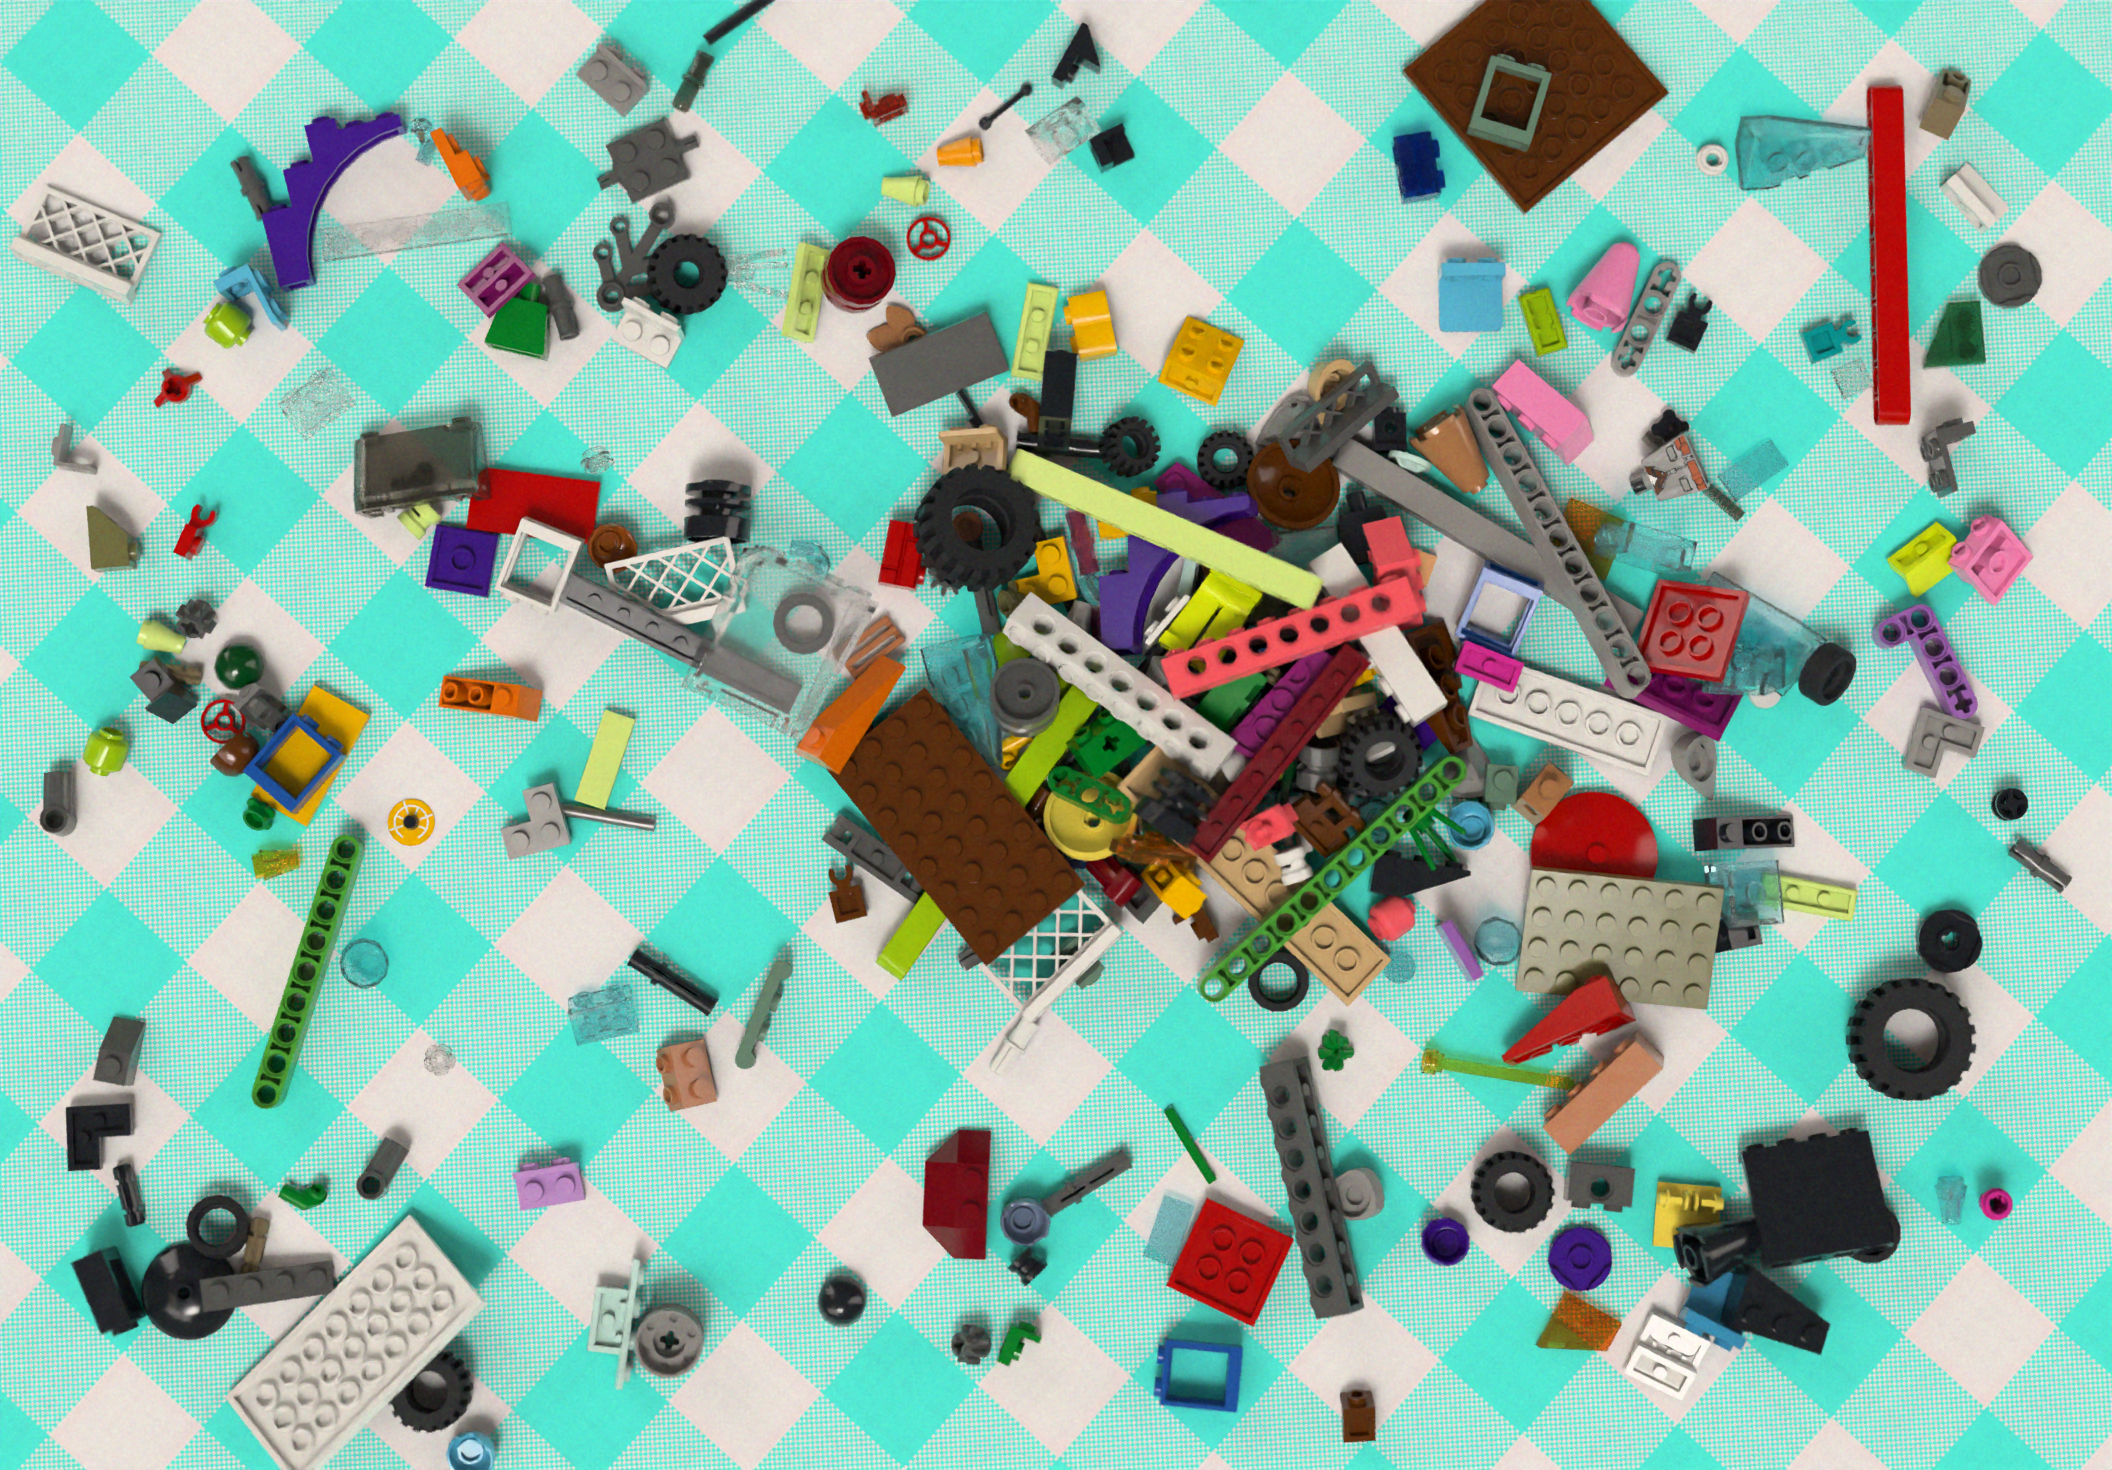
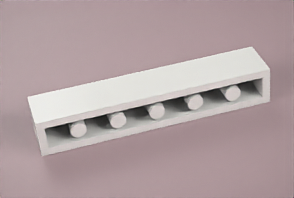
M1341 542L1308 563L1307 570L1309 573L1324 580L1321 591L1326 598L1337 596V599L1350 596V590L1367 585L1368 589L1371 588ZM1379 598L1372 601V607L1376 611H1386ZM1346 608L1341 612V617L1346 622H1354L1359 618V614L1353 608ZM1397 626L1350 641L1351 644L1356 642L1362 651L1360 654L1371 662L1367 669L1371 670L1373 668L1380 678L1377 680L1380 689L1386 697L1389 695L1393 697L1397 703V706L1394 707L1395 711L1404 723L1409 721L1414 728L1446 707L1447 700Z

